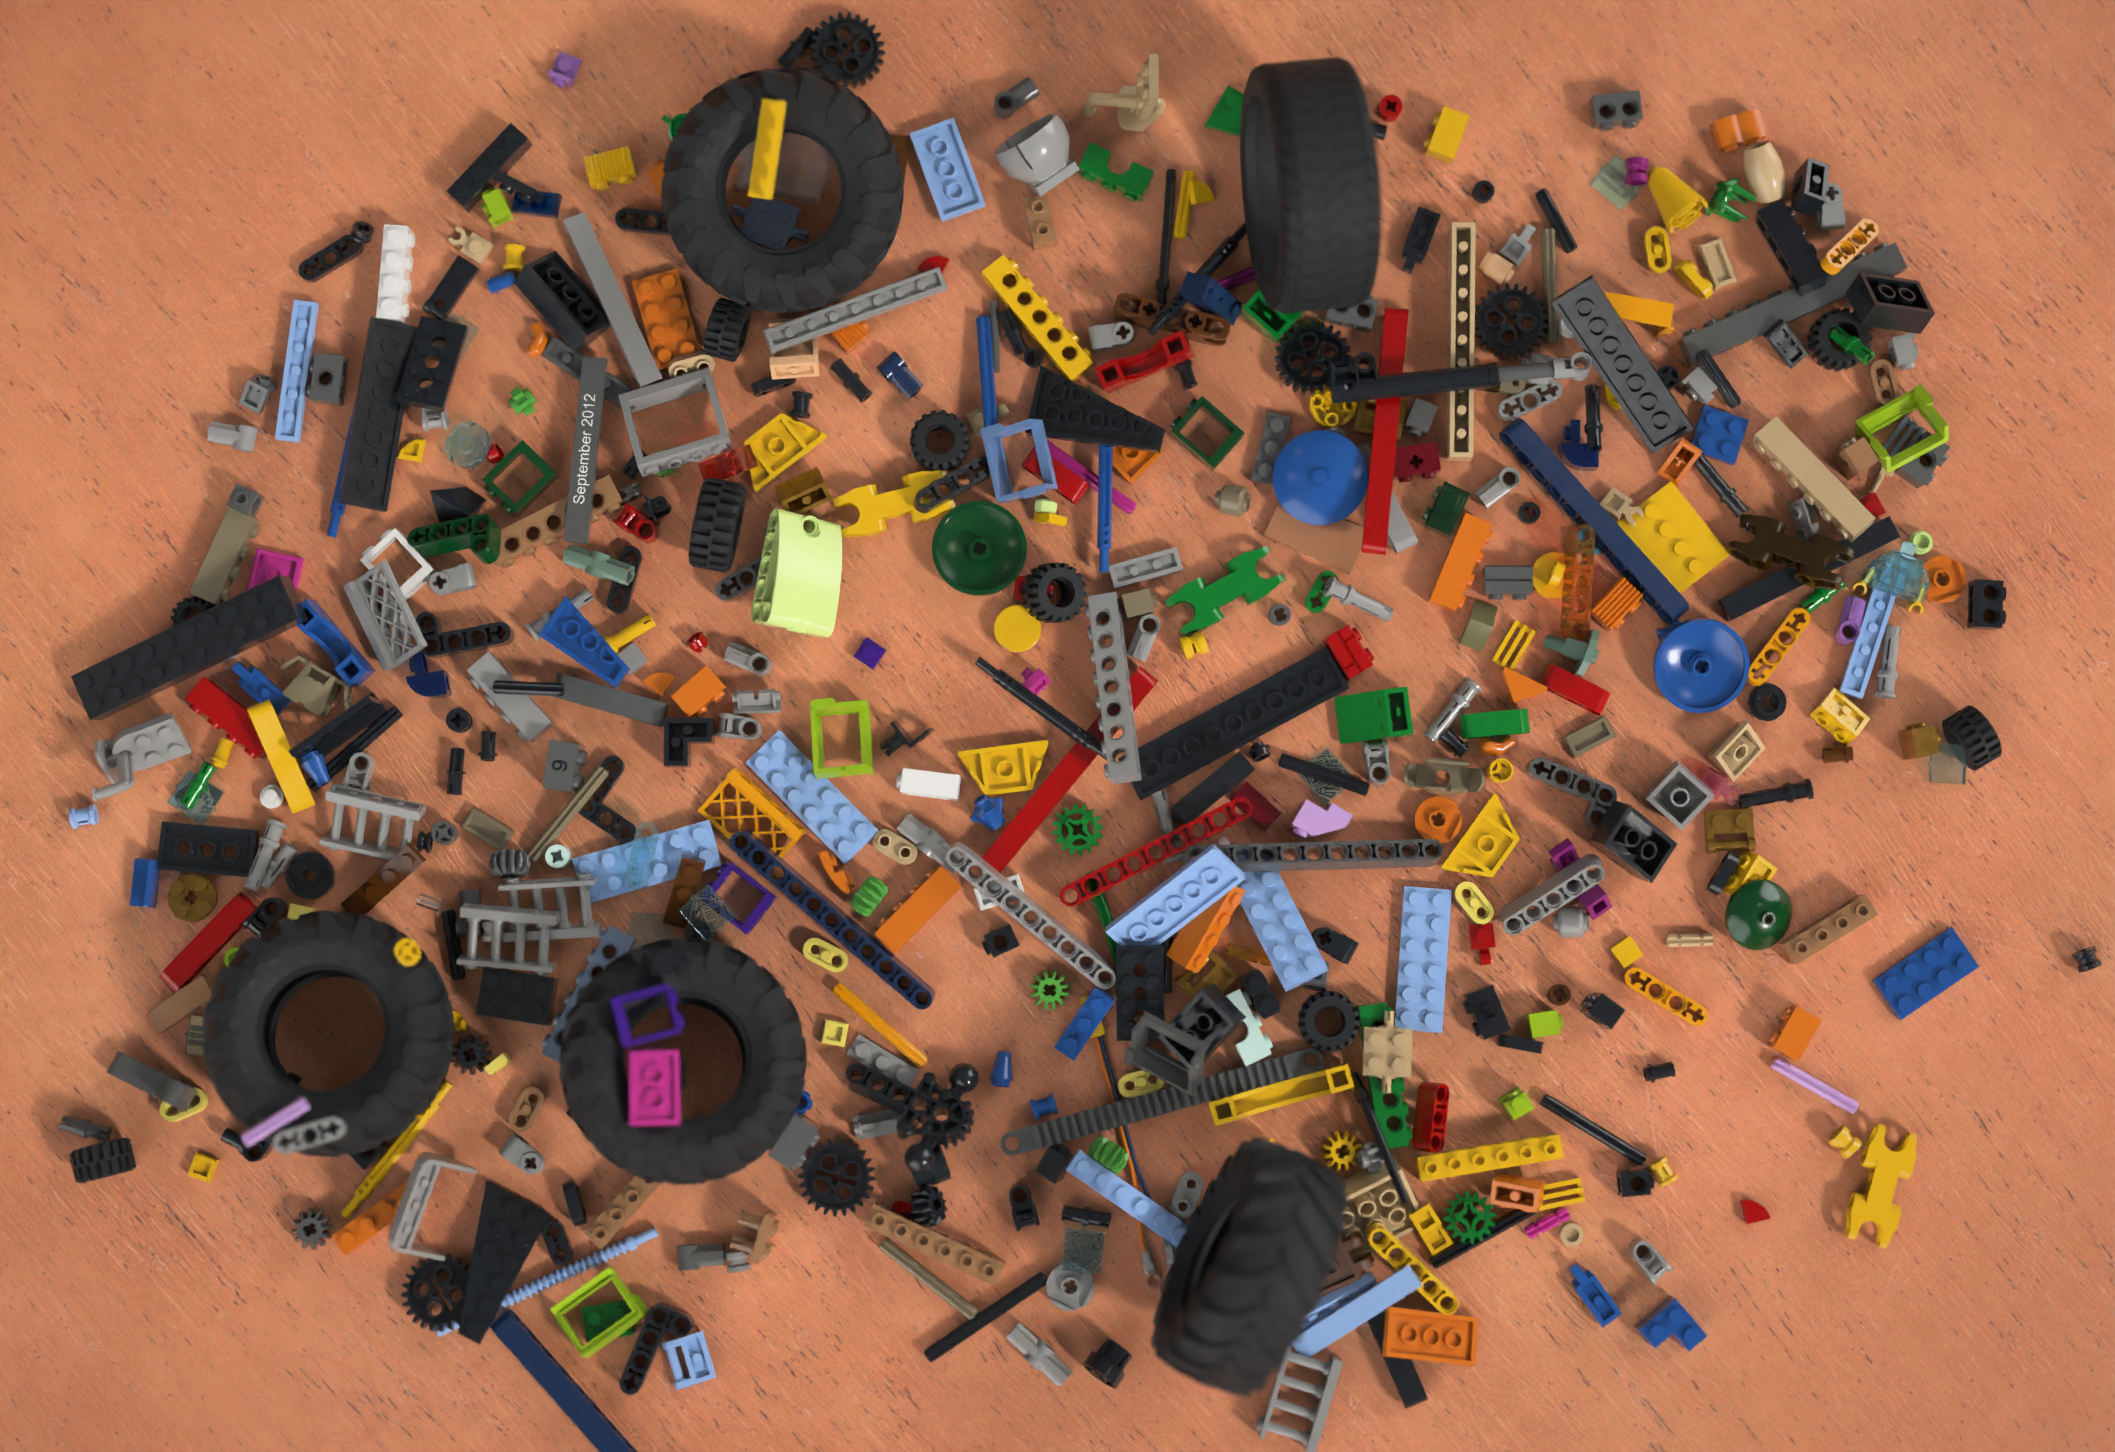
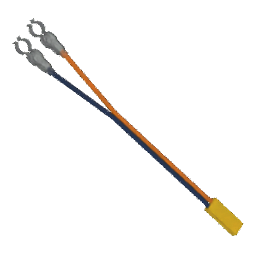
M1088 996L1079 998L1081 1006L1084 1004ZM1101 1021L1090 1038L1095 1042L1111 1103L1120 1101V1097L1104 1043L1105 1031ZM1119 1126L1118 1129L1123 1148L1129 1155L1127 1162L1130 1169L1132 1187L1137 1189L1136 1172L1145 1196L1152 1200L1138 1166L1128 1126ZM1137 1220L1143 1273L1148 1275L1146 1280L1147 1286L1149 1275L1153 1274L1154 1276V1273H1156V1266L1147 1245H1145L1143 1225ZM1164 1239L1165 1263L1169 1269L1175 1259L1173 1257L1175 1251L1173 1245Z

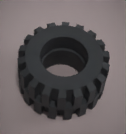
M722 297L717 300L706 327L704 337V351L706 355L735 362L746 340L750 322L749 306H743Z
M1836 308L1831 312L1828 311L1809 330L1811 333L1808 335L1807 340L1810 343L1807 347L1808 350L1813 351L1810 356L1812 359L1816 357L1819 360L1817 362L1819 366L1826 365L1825 369L1827 370L1835 368V371L1847 370L1860 362L1852 354L1848 355L1831 346L1828 338L1831 328L1840 326L1852 337L1856 336L1859 338V342L1865 347L1871 348L1872 344L1869 341L1873 339V334L1868 333L1871 327L1861 326L1855 312H1849V308H1844L1843 310Z
M934 410L929 415L925 413L922 415V419L915 422V427L911 430L910 445L914 458L923 468L926 467L929 471H952L954 467H959L962 464L963 459H966L970 447V439L967 427L954 413L951 412L949 414L945 410H941V412ZM944 429L953 435L954 445L951 450L944 454H935L928 450L926 438L934 430Z
M1066 563L1042 564L1038 568H1033L1031 570L1032 574H1028L1025 577L1027 583L1022 584L1021 588L1025 589V594H1021L1022 599L1026 600V603L1023 604L1025 609L1030 608L1028 613L1031 616H1036V620L1044 621V623L1066 622V620L1073 619L1074 615H1078L1081 612L1079 607H1084L1086 603L1083 601V597H1087V592L1083 590V587H1086V583L1081 582L1080 579L1083 578L1081 573H1075L1077 569L1073 566L1068 567ZM1052 580H1055L1061 589V599L1056 606L1052 605L1047 597V587Z
M1968 705L1942 721L1943 732L1949 746L1958 759L1971 770L1976 771L2001 756L2002 747L1996 731L1988 719L1975 707Z
M1321 991L1311 995L1301 1006L1302 1008L1298 1014V1027L1305 1041L1314 1048L1323 1051L1343 1049L1353 1041L1354 1036L1358 1033L1357 1029L1360 1026L1358 1010H1356L1355 1004L1345 995L1334 991ZM1324 1007H1333L1342 1015L1341 1029L1333 1035H1324L1315 1026V1016Z
M123 1137L76 1149L69 1153L76 1183H85L131 1171L137 1167L130 1138Z

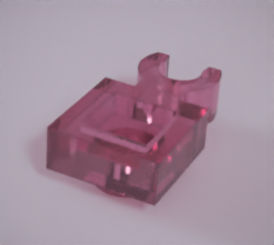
M1708 767L1701 779L1713 790L1714 799L1717 800L1721 794L1724 796L1725 801L1731 805H1734L1736 800L1730 797V792H1736L1737 794L1742 792L1739 786L1727 785L1730 778L1711 767Z

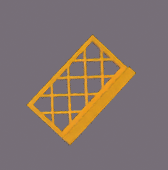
M738 767L730 771L726 779L697 810L707 820H710L711 824L729 840L736 832H729L726 829L725 819L738 818V829L742 830V818H754L755 831L751 832L759 839V834H772L773 847L770 848L776 854L777 850H782L779 854L781 858L807 832L802 825ZM728 783L736 789L737 799H724V788ZM720 794V799L714 800ZM741 801H750L754 805L753 815H742ZM720 802L721 816H712L706 811L711 803ZM724 802H737L738 815L725 816ZM758 817L770 819L772 830L759 831ZM776 833H785L792 840L786 847H777ZM739 835L737 843L741 847H746L743 844V835ZM756 851V852H757V856L755 855L756 860H757L758 862H762V861H761V852H760V851Z

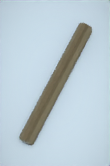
M1544 228L1541 232L1544 306H1547L1544 315H1549V320L1545 321V324L1549 325L1548 330H1545V342L1547 344H1556L1559 341L1558 312L1551 303V300L1557 297L1555 229Z
M596 767L527 852L532 861L538 862L547 849L607 778L609 772L604 767Z
M884 1238L879 1244L881 1251L966 1318L971 1320L977 1314L978 1310L976 1307L891 1240Z

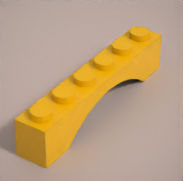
M1344 1063L1282 1082L1208 1102L1213 1123L1217 1126L1288 1104L1354 1088L1349 1066Z

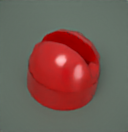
M497 443L488 446L484 453V457L488 462L494 464L500 462L505 457L504 452Z
M697 632L687 640V645L691 650L698 653L702 652V647L707 648L708 641L702 632Z

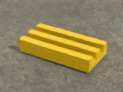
M1515 620L1491 661L1502 668L1507 667L1514 670L1536 631ZM1516 628L1521 629L1503 660H1499L1498 658ZM1526 632L1528 636L1526 637L1524 643L1522 644L1521 648L1519 649L1518 653L1513 659L1511 665H1507L1506 663L1508 662L1509 658L1514 652L1522 636Z
M1577 1177L1545 1184L1544 1190L1576 1184L1577 1188L1544 1194L1543 1200L1578 1193L1579 1197L1542 1204L1538 1211L1586 1201L1581 1178Z

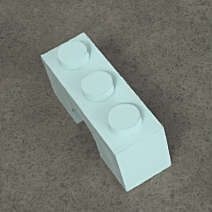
M1237 989L1227 994L1226 997L1246 1016L1243 1022L1246 1024L1247 1034L1243 1040L1234 1045L1244 1065L1248 1066L1272 1054L1270 1048L1273 1045L1268 1035L1263 1036L1259 1029L1262 1026V1022L1257 1013L1252 1014L1249 1008L1252 1002L1247 992L1242 993L1240 989Z

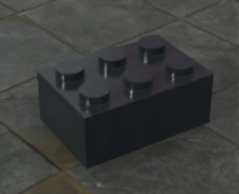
M1859 272L1846 291V295L1861 326L1921 334L1935 314L1920 282L1916 280Z
M1615 800L1589 838L1594 845L1634 877L1653 883L1677 846L1673 839L1631 805Z
M484 967L475 1014L550 1026L559 978Z
M1212 983L1202 988L1170 1024L1208 1044L1204 1053L1205 1063L1246 1016ZM1160 1034L1158 1037L1189 1068L1190 1061L1197 1052Z

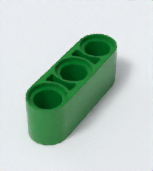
M1528 709L1459 715L1462 739L1530 733Z

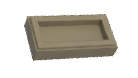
M1603 716L1562 738L1572 757L1575 758L1616 737V734L1607 717Z
M475 807L472 808L461 826L498 850L505 849L515 833L514 830Z

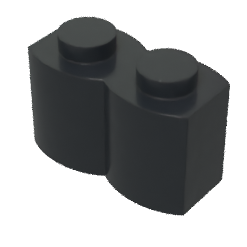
M1254 969L1241 976L1242 987L1252 997L1253 1008L1261 1018L1266 1019L1280 1011L1279 1002L1276 996L1269 991L1267 979L1260 970Z

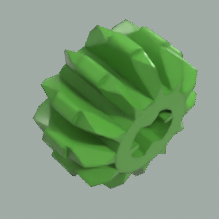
M874 876L868 877L852 897L850 905L857 913L865 917L870 916L888 893V887L879 878L877 879Z
M1046 970L1043 971L1045 978L1043 981L1036 975L1034 978L1040 982L1039 985L1030 984L1031 988L1038 989V992L1030 993V997L1039 995L1040 998L1034 1004L1037 1006L1042 1000L1045 1001L1043 1010H1047L1048 1002H1051L1052 1009L1056 1010L1057 1006L1054 1001L1058 1000L1063 1006L1065 1002L1059 997L1061 995L1069 997L1070 995L1067 992H1062V989L1070 987L1069 983L1060 985L1065 976L1061 975L1058 980H1055L1057 974L1055 970H1053L1051 978H1048ZM1054 984L1057 988L1054 989V991H1057L1054 996L1050 994L1045 996L1043 993L1045 991L1043 989L1044 985L1051 986Z
M1098 1136L1092 1142L1087 1152L1089 1157L1114 1174L1120 1173L1129 1159L1125 1149L1103 1136Z

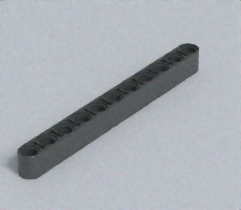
M1435 839L1215 845L1243 872L1431 867L1438 862L1443 853L1442 844ZM1193 845L1187 848L1182 865L1184 866L1190 862L1189 856L1199 855L1210 845ZM1402 850L1409 851L1412 857L1404 856ZM1425 850H1432L1435 856L1427 855ZM1378 851H1385L1389 857H1381ZM1331 852L1339 853L1342 858L1335 859ZM1355 852H1362L1365 858H1358ZM1307 853H1315L1318 859L1313 860L1309 858ZM1260 854L1269 855L1271 860L1264 861L1260 857ZM1284 854H1292L1294 856V860H1287L1284 857ZM1236 855H1244L1247 861H1239Z

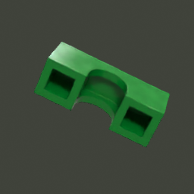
M1090 142L1078 166L1080 169L1078 173L1081 174L1080 177L1088 182L1095 180L1101 183L1102 187L1108 191L1115 192L1117 190L1123 193V196L1130 201L1136 202V200L1142 202L1152 181L1154 171L1132 162L1127 172L1115 174L1108 168L1111 151Z

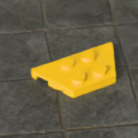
M780 413L744 441L754 491L758 493L826 440L828 436Z
M1048 740L958 751L957 753L982 792L986 796L1033 790L1049 743Z
M1495 793L1492 794L1441 865V869L1492 878L1516 846L1520 837L1513 828L1510 818L1504 811Z

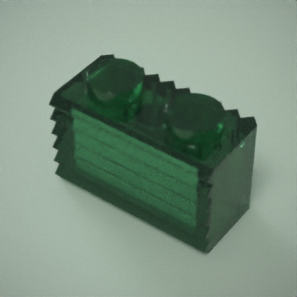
M1444 482L1442 486L1437 485L1431 497L1435 501L1432 507L1427 506L1421 518L1425 520L1423 527L1449 538L1471 493L1448 482Z

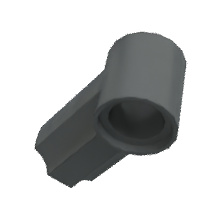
M1027 77L1009 90L1000 92L994 101L995 114L1002 119H1007L1016 110L1039 96V91L1034 82ZM1002 101H1007L1011 106L1008 109H1003L998 104Z
M459 890V916L456 919L457 937H468L469 921H466V918L460 917V907L464 903L481 904V890ZM483 919L478 922L477 937L483 936Z
M724 1243L676 1246L679 1271L725 1264Z

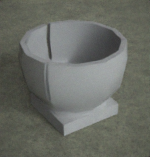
M1056 113L1048 114L1029 124L1006 140L995 151L1000 166L1007 174L1014 179L1028 183L1027 186L1031 193L1042 196L1080 170L1075 161L1069 160L1070 136L1064 122Z

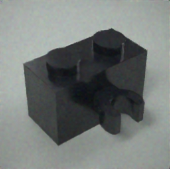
M1490 984L1464 994L1465 1000L1462 1001L1467 1015L1470 1013L1472 1015L1474 1023H1471V1027L1476 1037L1480 1036L1482 1040L1511 1030L1493 985Z

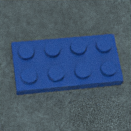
M1949 927L1872 981L1897 1018L1902 1020L1977 969L1979 965L1955 930Z

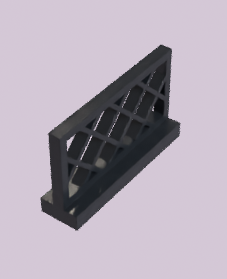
M372 692L292 748L289 753L292 757L301 759L306 754L317 750L324 758L378 720L387 710L376 694Z

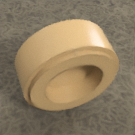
M1567 1222L1560 1227L1558 1236L1564 1245L1575 1247L1582 1242L1584 1233L1578 1224Z

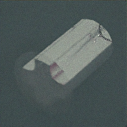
M421 892L416 905L437 912L439 916L445 906V898L441 900Z

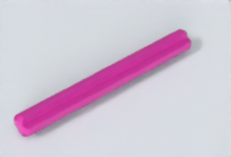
M1047 439L1050 455L1085 480L1091 488L1098 492V476ZM1112 486V503L1127 514H1131L1136 508V503Z

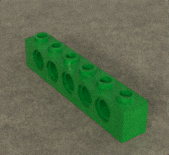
M1387 1002L1356 1006L1359 1013L1358 1020H1360L1359 1028L1363 1051L1364 1027H1371L1375 1021H1380L1384 1025V1011H1388V1021L1390 1020L1392 1007H1387ZM1367 1075L1372 1108L1388 1147L1409 1146V1140L1412 1139L1411 1126L1406 1125L1405 1116H1408L1409 1113L1407 1102H1402L1401 1092H1405L1403 1078L1397 1077L1391 1080V1092L1395 1096V1101L1392 1105L1386 1106L1383 1103L1385 1093H1381L1382 1081L1379 1077ZM1391 1116H1396L1399 1121L1395 1129H1389L1386 1125L1387 1119Z

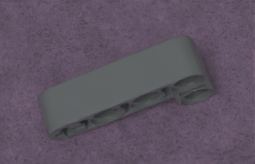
M761 557L720 580L715 588L717 596L722 601L730 603L755 589ZM746 573H751L754 576L753 582L748 585L743 584L741 581L742 576ZM736 579L737 583L742 588L741 590H738L737 587L732 588L733 586H735L733 580ZM724 586L732 588L730 596L721 594L724 592Z
M1545 758L1532 759L1526 766V773L1531 779L1587 801L1588 805L1584 812L1583 820L1589 828L1596 829L1599 825L1591 821V813L1597 811L1601 815L1602 820L1614 800L1616 801L1617 792L1611 785ZM1540 763V768L1545 771L1550 770L1551 767L1553 769L1550 771L1549 775L1545 772H1540L1536 774V769L1533 768V765H1537ZM1558 771L1563 772L1566 776L1563 784H1559L1555 780V774ZM1580 780L1585 781L1588 785V790L1585 793H1581L1577 789V783ZM1602 789L1607 790L1610 794V799L1607 802H1603L1599 798V792Z
M120 1051L116 1053L107 1070L108 1074L187 1112L198 1091Z

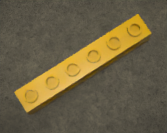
M1003 254L982 271V277L1008 309L1012 311L1013 315L1065 378L1075 382L1093 367L1092 359L1094 357L1086 347L1082 349L1078 345L1077 341L1079 339L1071 329L1067 331L1063 327L1062 323L1064 321L1056 311L1052 313L1047 307L1049 303L1041 293L1038 295L1032 289L1034 285L1026 275L1023 277L1017 271L1019 269L1017 263L1011 257L1007 259ZM1007 277H1012L1016 280V283L1012 287H1007L1003 284V280ZM1021 295H1027L1031 298V301L1027 305H1022L1018 302V298ZM1036 313H1042L1046 319L1042 323H1036L1033 320V316ZM1051 331H1057L1061 337L1057 341H1051L1047 335ZM1066 349H1072L1076 355L1072 359H1066L1062 353Z
M1557 1133L1414 1156L1418 1180L1421 1182L1564 1158L1560 1134Z

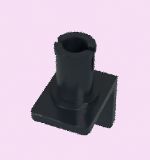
M897 720L892 721L890 724L895 729V733L879 746L882 750L888 748L884 753L890 757L903 744L908 745L909 748L915 747L930 735L934 729L928 728L913 741Z

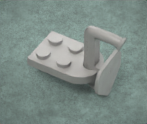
M172 713L125 729L116 735L114 739L94 741L96 758L111 785L99 789L94 787L92 789V798L97 802L100 799L126 791L134 784V771L145 770L192 752L191 744Z

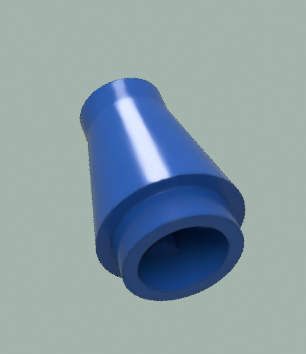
M317 750L306 754L300 759L302 762L301 767L315 781L318 788L331 782L323 755L319 754Z
M997 1052L989 1078L991 1079L992 1086L1010 1087V1082H1013L1011 1053Z

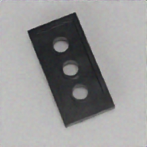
M421 316L396 397L397 403L444 412L468 333L467 325ZM437 339L445 341L442 347H434L432 345ZM430 360H437L439 362L435 368H429L426 364ZM426 380L433 383L428 389L420 387V384Z
M162 821L157 869L247 877L257 853L259 830ZM182 841H187L190 845V850L186 854H181L178 850V846ZM206 843H211L214 851L212 855L206 857L202 853V847ZM230 845H234L237 848V855L233 859L226 856V849Z
M1116 945L1117 1041H1131L1132 1030L1138 1023L1133 1018L1136 1011L1148 1012L1164 1021V945ZM1136 964H1144L1147 967L1146 973L1136 975L1133 972ZM1137 987H1143L1147 990V995L1144 998L1138 999L1133 995ZM1149 1027L1148 1041L1161 1040L1158 1037L1161 1033Z

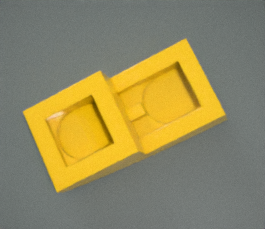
M1429 1203L1408 1215L1432 1256L1453 1244Z

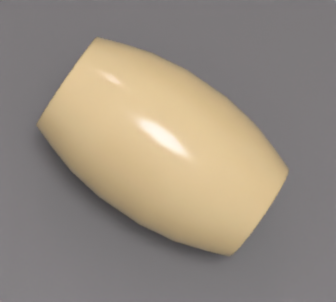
M1762 141L1744 148V174L1756 200L1760 204H1764L1784 197L1785 173L1781 159L1773 145L1769 141Z

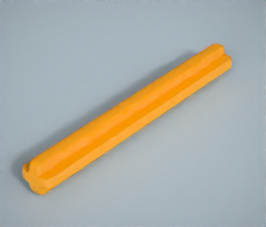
M839 982L833 988L832 992L916 1066L922 1067L928 1058L845 985Z

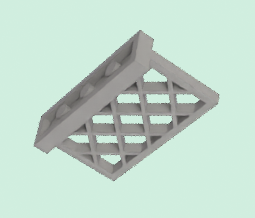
M387 560L381 561L357 580L343 586L383 671L401 667L406 663V660L428 646ZM380 570L385 575V582L379 580ZM367 581L372 582V587H371V588H370V586H369V584H368ZM379 586L384 588L383 598L378 596ZM390 592L395 596V604L390 602ZM378 602L382 604V611L379 607ZM389 608L394 609L393 619L388 617ZM401 613L406 619L405 625L400 623ZM388 623L392 625V632ZM399 629L404 631L403 640L398 638ZM411 635L414 636L418 645L410 644Z

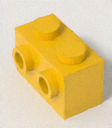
M1446 106L1443 107L1441 113L1436 111L1431 124L1436 127L1433 134L1428 133L1424 147L1427 148L1425 155L1452 164L1470 115Z

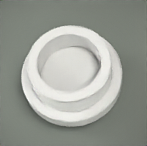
M276 785L264 787L260 793L261 803L270 809L278 808L284 801L283 790Z

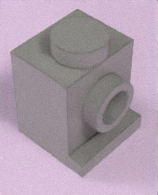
M1915 333L1892 337L1886 341L1893 369L1900 367L1901 371L1915 368L1914 362L1917 361L1916 358L1918 357L1917 346L1912 342V339L1916 337Z
M1700 367L1696 368L1677 385L1680 389L1683 386L1687 389L1685 392L1692 401L1696 400L1704 405L1715 397L1712 392L1718 388Z

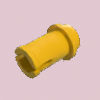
M220 737L214 757L210 758L212 760L211 765L225 769V766L229 765L227 761L235 743Z

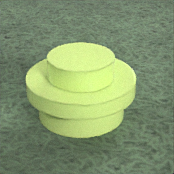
M1917 531L1909 537L1908 545L1913 547V553L1922 555L1930 551L1933 541L1927 532Z

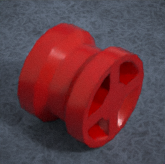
M1387 95L1381 99L1378 106V115L1383 121L1393 122L1399 118L1403 106L1400 98L1395 95Z

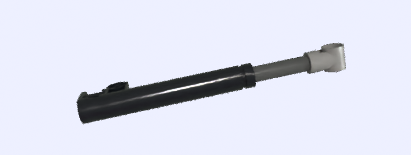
M1368 352L1359 353L1356 357H1348L1347 360L1332 361L1331 358H1327V372L1332 404L1498 387L1499 382L1552 377L1553 380L1572 378L1576 381H1581L1588 376L1592 365V359L1589 354L1577 352L1569 357L1552 358L1550 362L1498 367L1497 363H1491L1487 365L1481 364L1377 375L1375 358ZM1366 364L1370 368L1362 369L1359 367V365ZM1575 364H1582L1585 368L1579 369Z

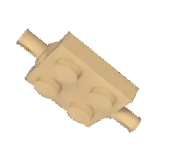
M1384 1011V1025L1364 1027L1363 1075L1382 1078L1381 1093H1385L1386 1084L1387 1093H1391L1392 1079L1411 1077L1413 1029L1393 1026L1394 1011H1390L1389 1021L1388 1011Z

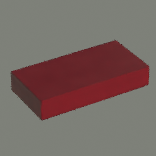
M1247 781L1231 797V800L1238 797L1248 799L1253 807L1250 817L1265 831L1282 814ZM1244 802L1238 803L1237 806L1247 813L1248 805Z

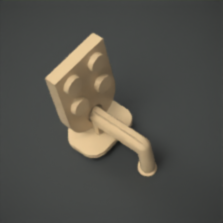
M1149 54L1146 61L1142 62L1141 72L1137 73L1136 86H1124L1119 90L1118 94H1089L1083 108L1084 115L1087 117L1094 116L1097 112L1096 105L1117 107L1118 123L1123 129L1128 131L1146 130L1166 109V102L1159 98L1158 54Z

